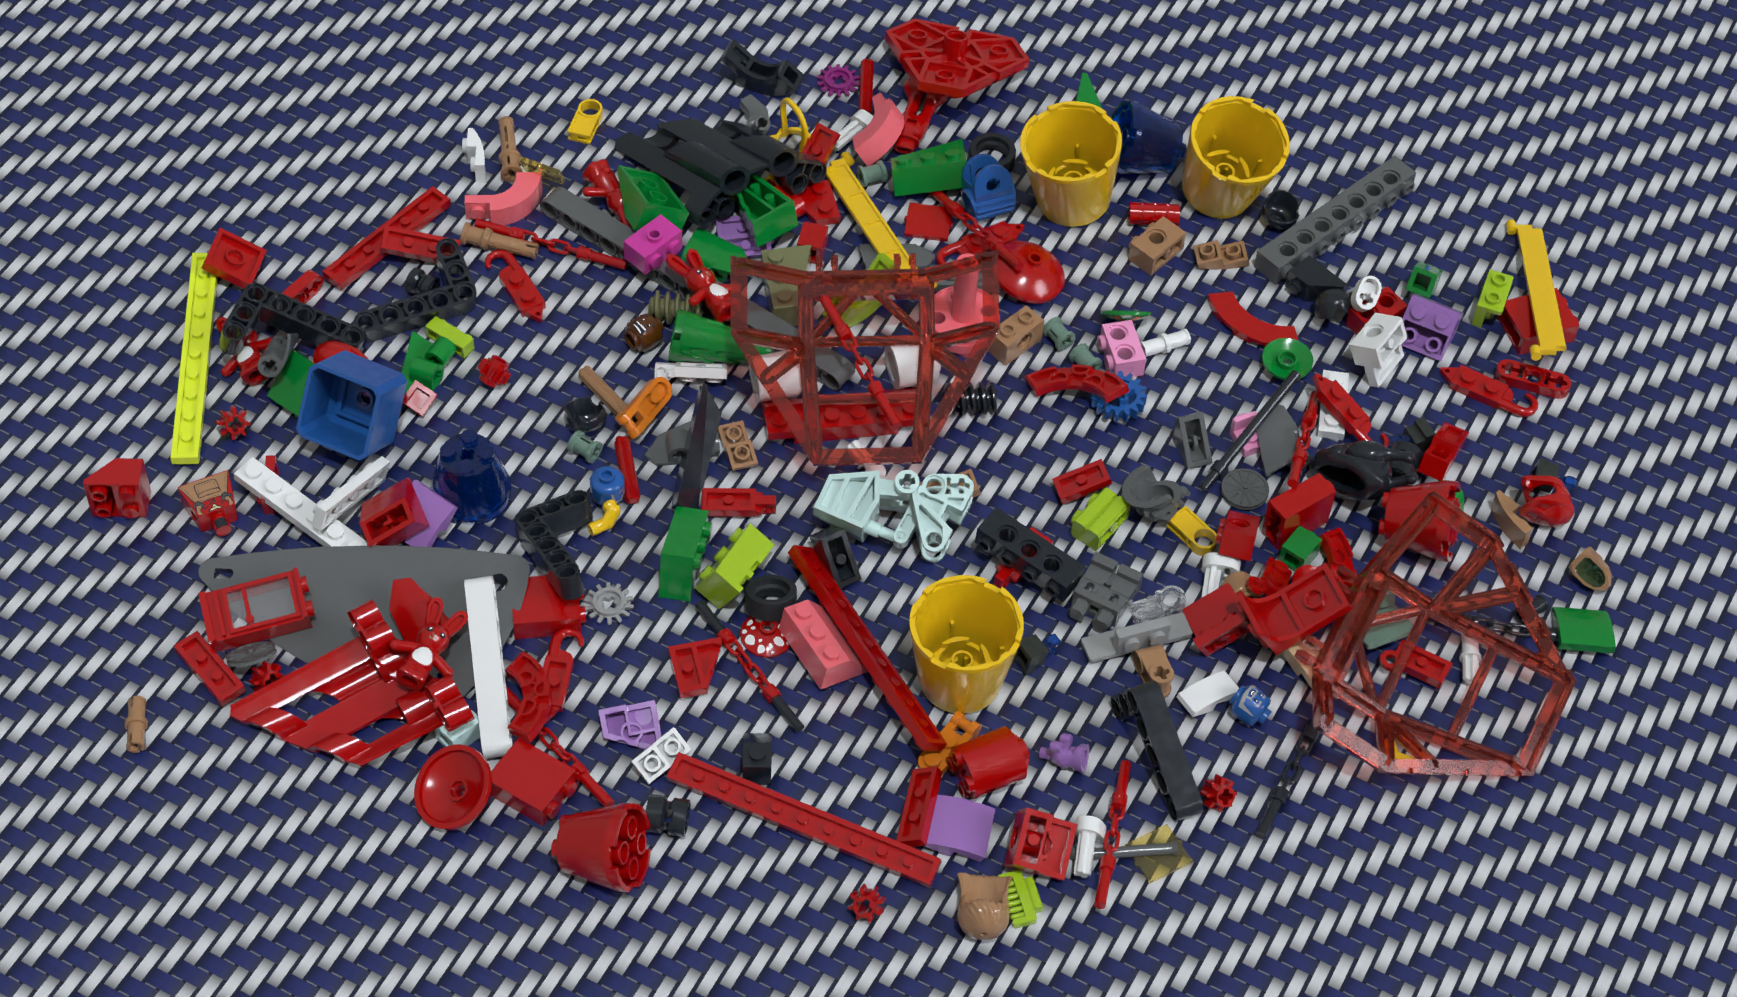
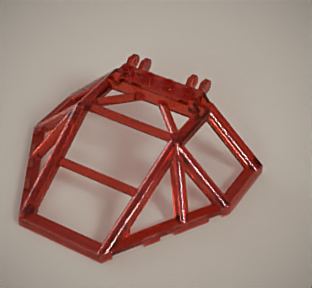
M998 250L982 252L981 254L925 269H916V253H910V269H900V254H894V269L838 271V255H832V271H822V255H816V271H803L747 259V257L730 256L731 336L813 466L922 464L1000 330ZM982 270L983 322L935 334L934 283ZM747 276L798 286V337L748 327ZM828 295L831 301H840L835 306L840 316L855 301L878 300L914 334L854 336L858 342V347L919 345L916 392L885 393L890 404L915 403L912 447L823 449L819 405L878 403L871 396V393L818 395L815 348L843 347L838 337H820L832 325L828 315L814 327V302H820L821 297ZM919 299V325L893 300ZM852 340L846 342L848 347L851 343L854 345ZM976 341L964 362L946 349ZM754 345L788 352L770 366H767ZM935 360L956 377L930 419ZM799 363L804 423L777 382L779 378Z
M1433 491L1428 493L1359 575L1345 566L1338 567L1336 574L1346 582L1353 583L1352 587L1349 588L1338 581L1353 609L1335 619L1324 643L1311 635H1307L1302 639V643L1305 646L1319 652L1317 658L1301 649H1298L1295 653L1296 659L1304 665L1312 667L1313 728L1381 774L1529 777L1534 775L1576 684V679L1571 669H1566L1549 637L1552 634L1543 617L1539 618L1531 603L1534 600L1514 562L1509 561L1502 548L1505 545L1500 536ZM1437 517L1476 544L1478 548L1432 599L1389 569L1430 521ZM1492 560L1505 587L1460 596L1486 564ZM1388 590L1412 605L1376 615ZM1514 602L1539 652L1534 653L1464 617L1460 613ZM1417 616L1379 697H1377L1362 642L1370 627ZM1429 618L1487 647L1486 653L1448 732L1386 709ZM1498 653L1554 682L1519 758L1459 736ZM1354 658L1365 694L1344 681ZM1333 694L1374 721L1376 748L1334 720ZM1394 739L1415 759H1395ZM1417 739L1473 760L1437 759Z

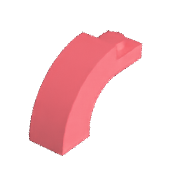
M881 92L872 97L875 113L871 122L861 132L852 137L855 151L867 166L880 159L894 145L904 126V116L893 101L889 98L885 99Z
M516 172L514 184L507 191L500 194L465 195L466 220H476L477 218L490 219L493 223L505 226L523 219L536 208L541 199L543 190L542 173Z

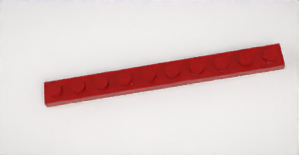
M793 545L788 554L794 561L795 568L802 573L808 587L815 592L821 606L828 611L833 619V624L841 630L846 638V643L856 652L860 658L861 665L871 674L874 684L886 696L887 703L894 708L900 717L902 725L913 736L915 744L924 751L941 752L947 745L946 741L814 549Z
M678 752L666 776L667 781L928 888L931 887L942 863L938 857Z

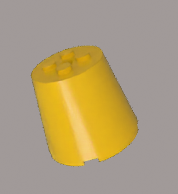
M1227 96L1212 100L1199 110L1192 122L1182 175V189L1188 202L1196 210L1207 216L1225 219L1243 213L1281 171L1288 158L1290 141L1284 124L1268 107L1267 109L1253 103L1254 100Z
M1079 101L1052 104L1047 106V110L1036 116L1034 114L1023 128L1020 148L1040 211L1050 221L1063 226H1083L1096 221L1107 211L1112 197L1122 149V134L1119 125L1106 115L1104 109Z
M957 575L938 580L922 591V595L915 604L913 603L911 608L909 628L918 680L925 697L942 710L952 713L960 711L963 714L979 711L995 700L1021 643L1024 630L1022 611L1017 601L1003 587L1000 589L987 583V579L982 577Z

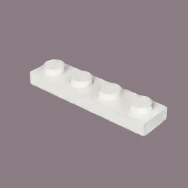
M381 456L375 462H369L362 472L358 475H352L345 485L341 488H335L328 498L320 500L313 509L314 518L311 526L319 531L323 530L382 484L386 479L390 461Z

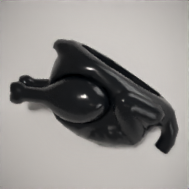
M1369 440L1336 444L1317 450L1315 456L1308 464L1312 476L1320 473L1333 484L1336 490L1335 497L1342 500H1375L1383 497L1384 492H1390L1391 488L1413 485L1418 480V475L1415 472L1392 477L1393 471L1390 460L1411 464L1415 456L1414 452L1390 449L1378 442Z

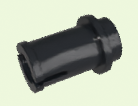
M1537 595L1525 604L1520 603L1513 612L1515 620L1520 624L1531 623L1535 616L1549 608L1548 601L1544 596Z

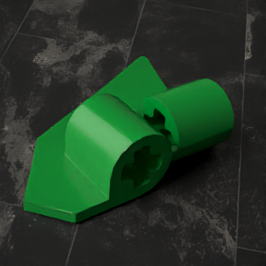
M700 228L689 239L681 258L687 262L686 254L688 250H696L701 257L703 265L714 272L715 279L721 283H724L729 275L738 277L751 270L744 249Z
M412 332L401 371L407 380L405 394L415 380L432 391L436 389L442 380L444 367L457 351L455 344L451 340L440 336L434 343H431L416 332Z

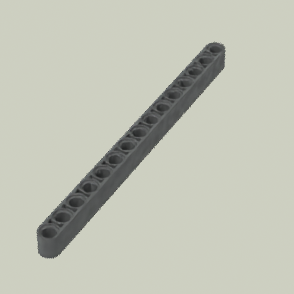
M557 187L540 202V208L547 217L609 255L626 260L624 258V240L636 231L563 187ZM681 259L687 266H689L688 262ZM666 260L658 268L651 270L646 275L628 261L629 267L673 294L680 293V297L685 300L687 294H690V297L694 294L687 287L685 279L668 267ZM716 280V284H723ZM730 295L733 299H738L741 302V306L733 319L722 322L724 325L746 330L750 334L766 339L767 344L772 345L771 353L792 350L799 360L801 371L832 390H839L855 373L854 365L844 356L743 295ZM702 300L703 312L713 317L706 307L704 300Z

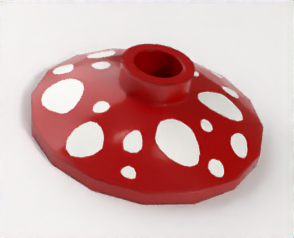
M749 616L742 624L740 630L741 643L748 652L755 656L763 658L778 657L786 653L791 647L779 630L781 620L763 621Z

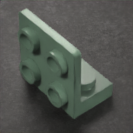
M1390 577L1344 592L1353 609L1342 615L1341 620L1367 649H1373L1416 633V627L1395 605V583Z

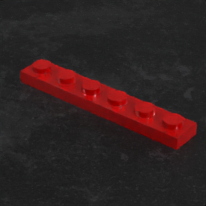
M432 186L322 271L323 278L340 291L388 255V253L380 252L385 225L418 232L451 206L450 198Z

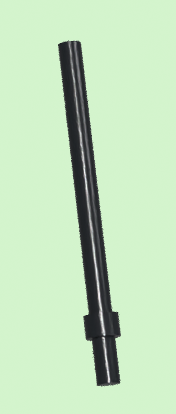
M1291 371L1222 458L1212 464L1209 468V474L1199 485L1203 491L1208 492L1217 479L1222 478L1226 474L1230 463L1299 380L1301 375L1297 371Z

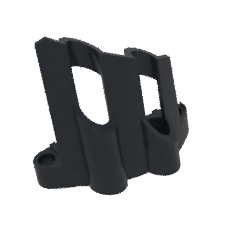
M696 119L658 123V131L652 137L640 138L630 132L617 138L614 147L626 156L692 193L684 206L689 212L686 220L703 230L709 229L714 224L716 215L720 218H727L733 213L735 202L729 195H736L742 192L748 186L750 174L763 169L774 176L779 186L794 194H801L806 189L808 180L813 183L821 182L827 172L826 165L806 153L797 152L777 139L766 136L742 123L722 120V123L714 129ZM679 139L685 142L675 146Z

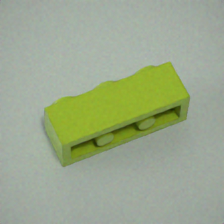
M435 316L425 326L428 338L433 341L440 336L448 338L457 348L455 354L464 359L475 349L474 338L471 335L465 334L455 326L453 327L444 319Z

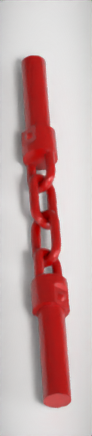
M942 191L928 192L946 208L949 214L954 218L962 220L965 227L981 237L990 250L998 253L1017 271L1024 267V263L1008 250L998 237L978 225L977 220L969 213H966L959 203L952 201ZM970 219L974 224L969 225L966 221Z
M479 218L475 221L474 227L481 229L488 227L493 230V233L527 241L524 240L526 234L534 236L531 237L532 243L545 245L550 251L562 255L573 253L576 254L577 259L589 262L594 261L622 270H626L628 266L627 260L595 252L581 245L577 249L571 247V244L567 241L556 238L548 241L538 238V235L534 232L514 226L510 228ZM553 242L566 245L564 247L565 251L552 248L555 246Z
M828 295L821 297L820 302L834 325L835 333L844 349L852 352L856 358L855 368L862 379L869 381L870 384L867 389L871 396L879 404L892 429L900 428L902 423L887 399L881 382L873 380L874 370L869 361L859 356L856 350L858 342L849 326L843 322ZM852 340L854 345L851 343L848 347L846 342ZM863 362H865L870 373L866 372L865 375L859 365H863Z
M1317 391L1311 392L1307 409L1303 413L1300 426L1302 436L1296 441V450L1292 455V466L1287 482L1291 488L1298 486L1302 467L1305 466L1307 452L1305 450L1310 447L1311 437L1309 434L1315 427L1320 401L1315 396Z
M506 685L508 704L517 713L521 700ZM542 727L538 733L539 740L549 750L554 751L564 764L568 765L567 762L572 759L575 763L571 765V768L576 770V780L581 782L604 807L612 806L615 801L589 774L590 771L572 753H568L559 744L558 738L549 728ZM548 733L555 742L549 744L543 736Z
M1123 760L1120 763L1116 790L1112 794L1109 818L1112 820L1111 830H1108L1104 837L1103 849L1106 851V854L1102 855L1100 859V876L1094 906L1098 909L1106 907L1111 875H1113L1116 865V858L1112 855L1119 848L1121 835L1117 831L1118 821L1124 818L1128 799L1126 792L1132 765L1128 760ZM1110 834L1112 838L1116 837L1114 847L1112 844H1108Z

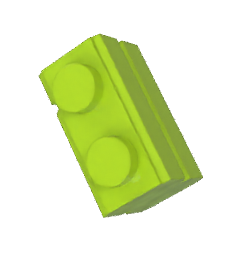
M1107 487L1099 494L1094 493L1089 498L1087 507L1083 511L1077 510L1071 519L1072 536L1080 542H1085V545L1094 551L1098 550L1129 517L1131 505L1123 497L1117 496L1115 492Z

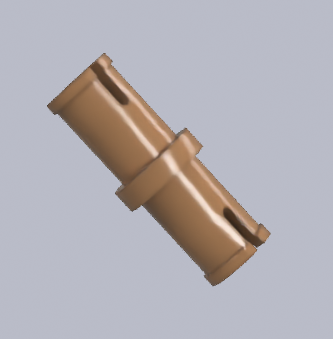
M133 696V699L131 697L128 699V717L125 719V729L127 730L126 749L133 753H138L140 750L143 751L145 749V730L148 728V720L145 718L146 699L142 696Z

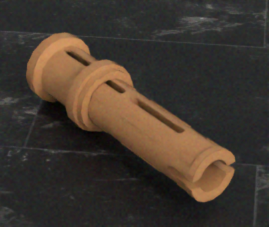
M504 116L498 121L502 149L499 154V162L502 165L500 175L502 180L506 182H515L516 172H522V168L519 166L521 154L516 150L513 118Z
M465 222L460 237V244L463 245L469 243L481 246L483 250L489 248L506 250L512 254L534 260L539 250L538 243L493 233L491 228L481 229L471 226L468 222Z

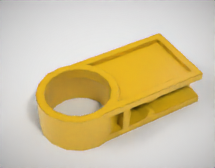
M587 99L579 104L567 133H570L568 140L591 144L603 118V107L599 101ZM588 109L598 111V113L593 115H587L583 112Z
M1187 506L1180 509L1170 519L1169 523L1166 524V527L1195 554L1204 556L1215 551L1217 545L1215 543L1216 532ZM1198 537H1206L1210 539L1213 544L1210 546H1201L1197 544L1194 539Z

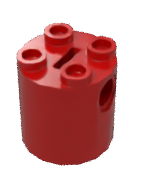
M1003 726L975 737L968 742L951 747V755L946 757V763L950 772H955L960 782L957 783V787L963 799L969 797L973 800L989 792L1026 779L1030 754L1025 741L1012 733L1008 727Z

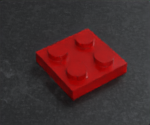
M219 228L201 269L245 289L248 284L253 283L267 250Z

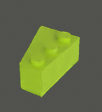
M751 523L743 530L738 527L728 538L731 541L730 545L727 548L725 546L721 547L713 558L716 560L714 565L711 567L708 564L698 575L701 581L695 589L719 610L743 590L742 585L753 576V571L763 562L775 545Z

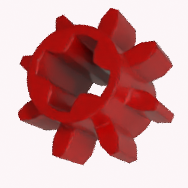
M492 355L488 359L483 357L477 367L480 370L479 373H481L479 376L480 380L494 388L501 383L505 385L511 376L509 369H507L509 363L497 355Z
M233 405L230 406V411L220 410V420H215V423L222 426L219 434L224 436L229 432L230 439L235 440L237 434L246 435L244 431L245 426L251 425V423L243 418L247 412L240 410L236 413V407ZM233 418L238 420L232 427L228 425V422H232Z
M263 661L262 666L252 667V678L248 682L257 685L254 688L255 692L285 675L279 673L281 670L280 665L276 663L270 665V663Z
M1215 774L1214 779H1205L1202 791H1200V794L1205 798L1203 805L1213 808L1218 812H1222L1223 807H1232V803L1237 795L1231 788L1234 782L1227 778L1224 779V777Z
M863 884L860 887V893L853 891L850 894L851 899L855 901L850 904L848 909L854 910L856 920L867 918V921L870 923L874 919V913L881 916L884 912V909L879 905L886 900V897H880V894L877 892L878 886L874 889H867L866 884ZM865 899L870 901L869 907L864 905Z

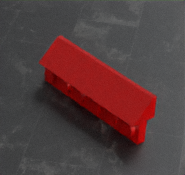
M917 387L884 390L887 399L902 423L901 427L925 425L921 390ZM870 392L761 402L768 440L793 438L794 444L899 433V428L896 430L892 429L879 404L871 396Z

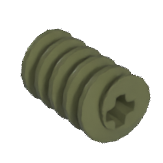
M656 290L654 296L650 298L648 314L653 317L655 315L661 322L665 317L666 323L671 325L675 319L677 309L699 314L702 317L703 304L700 302L696 306H690L688 303L690 294H687L684 301H681L680 293L676 294L674 300L671 299L669 291L666 292L664 298H661L660 291Z

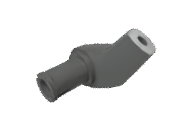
M750 94L743 98L739 104L747 117L746 126L766 135L771 123L767 107Z

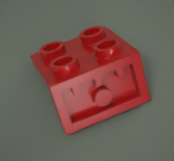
M1229 583L1224 584L1182 610L1196 636L1193 641L1197 648L1206 656L1213 654L1250 632L1247 626L1250 622L1247 617H1243L1237 608L1236 603L1239 599Z

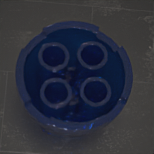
M1121 101L1111 116V119L1119 125L1122 134V149L1116 174H1172L1178 158H1183L1186 151V144L1182 143L1184 127L1138 102Z
M468 429L461 434L451 437L440 447V454L431 480L430 489L458 507L451 520L452 523L457 524L458 521L465 523L477 522L478 525L496 519L506 510L511 497L512 485L509 473L492 443L486 437L477 434L476 431Z

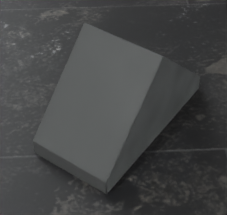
M1203 412L1177 417L1173 442L1186 469L1213 463Z

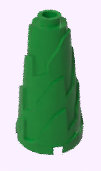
M677 309L668 361L710 364L716 362L731 364L749 363V357L771 353L772 345L767 344L766 339L750 334L746 330L723 325L720 321L700 317L699 314Z

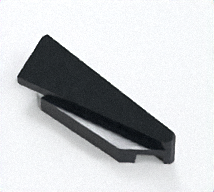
M702 383L699 387L675 483L677 485L672 501V509H676L677 506L699 509L700 491L704 487L722 414L705 383Z

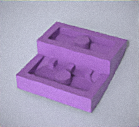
M741 216L716 218L717 236L744 249L747 258L761 257V250L772 249L771 241L758 248L756 247Z
M414 480L412 485L430 526L404 540V542L410 546L432 547L439 532L446 531L458 507L420 481Z
M937 795L925 847L947 856H951L956 852L978 862L983 861L986 857L995 808L963 798Z

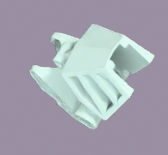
M912 470L899 472L895 481L880 479V471L829 474L814 506L813 515L831 526L845 529L847 535L862 543L868 535L876 538L882 537L893 541L895 547L902 549L908 545L913 533L916 532L923 559L930 563H937L944 558L951 545L949 538L952 534V529L946 524V521L949 520L961 526L972 505L974 483L964 474H931L923 480L921 486L919 485L918 475ZM931 481H937L942 485L926 488L927 484ZM904 482H910V486H904ZM959 482H964V486H958ZM903 501H909V504H903ZM879 509L897 511L899 514L904 515L896 531L886 528L883 524L877 522L879 520ZM929 544H937L938 547H930ZM925 550L929 553H939L940 551L941 553L939 556L933 558L929 557L926 554Z

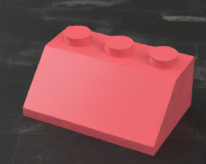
M810 600L784 608L779 630L820 689L868 672L861 665L860 658L853 648L846 643V638L841 630L833 624V619L826 609Z

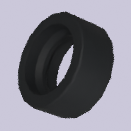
M992 132L981 134L971 142L968 160L985 150H995L1006 156L1005 159L998 161V163L1006 168L1009 173L1013 170L1016 148L1010 138L1003 134Z
M759 576L749 581L745 587V610L750 616L759 620L779 621L782 618L785 607L797 604V587L792 580L783 576ZM775 596L780 598L774 600L763 599L762 597Z

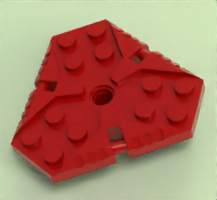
M915 18L885 31L886 43L898 61L903 65L902 67L916 88L927 94L938 93L953 99L964 98L992 85V83H997L1028 68L1029 57L1013 37L969 29L966 33L959 30L960 27Z

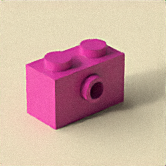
M660 214L624 240V258L646 275L651 270L658 268L669 254L676 255L681 250L682 230Z

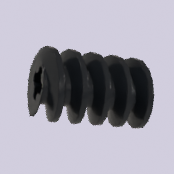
M947 382L943 391V414L945 416L947 408H950L952 415L955 416L957 409L961 408L962 414L966 415L968 408H971L973 415H976L978 409L982 408L983 414L987 415L989 408H992L994 415H997V390L992 382H988L986 389H984L982 382H978L975 390L971 382L966 384L965 390L960 382H957L954 390L951 383Z

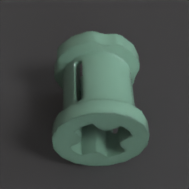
M882 160L877 161L874 165L866 167L860 165L856 168L858 181L863 188L867 187L869 183L887 181V170Z
M1060 317L1050 319L1043 327V334L1055 342V346L1059 351L1070 347L1076 339L1075 334L1064 327Z
M1086 343L1077 345L1069 354V360L1077 365L1093 366V369L1100 370L1103 364L1100 358H1095L1089 351Z
M581 430L576 431L571 436L567 445L569 452L580 454L589 463L597 460L603 448L601 442L592 441Z

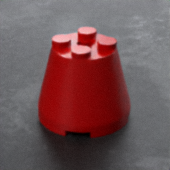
M1439 481L1391 488L1390 492H1384L1382 508H1386L1385 519L1380 520L1379 535H1383L1385 541L1437 561L1450 562L1453 553L1449 552V548L1456 543L1459 529L1461 503H1459V498H1456V492L1461 490L1460 482Z
M621 803L570 815H562L559 821L557 839H554L551 844V854L553 857H557L559 867L564 873L614 891L630 893L633 887H640L649 867L651 849H646V830L650 828L649 818L644 808L635 803Z

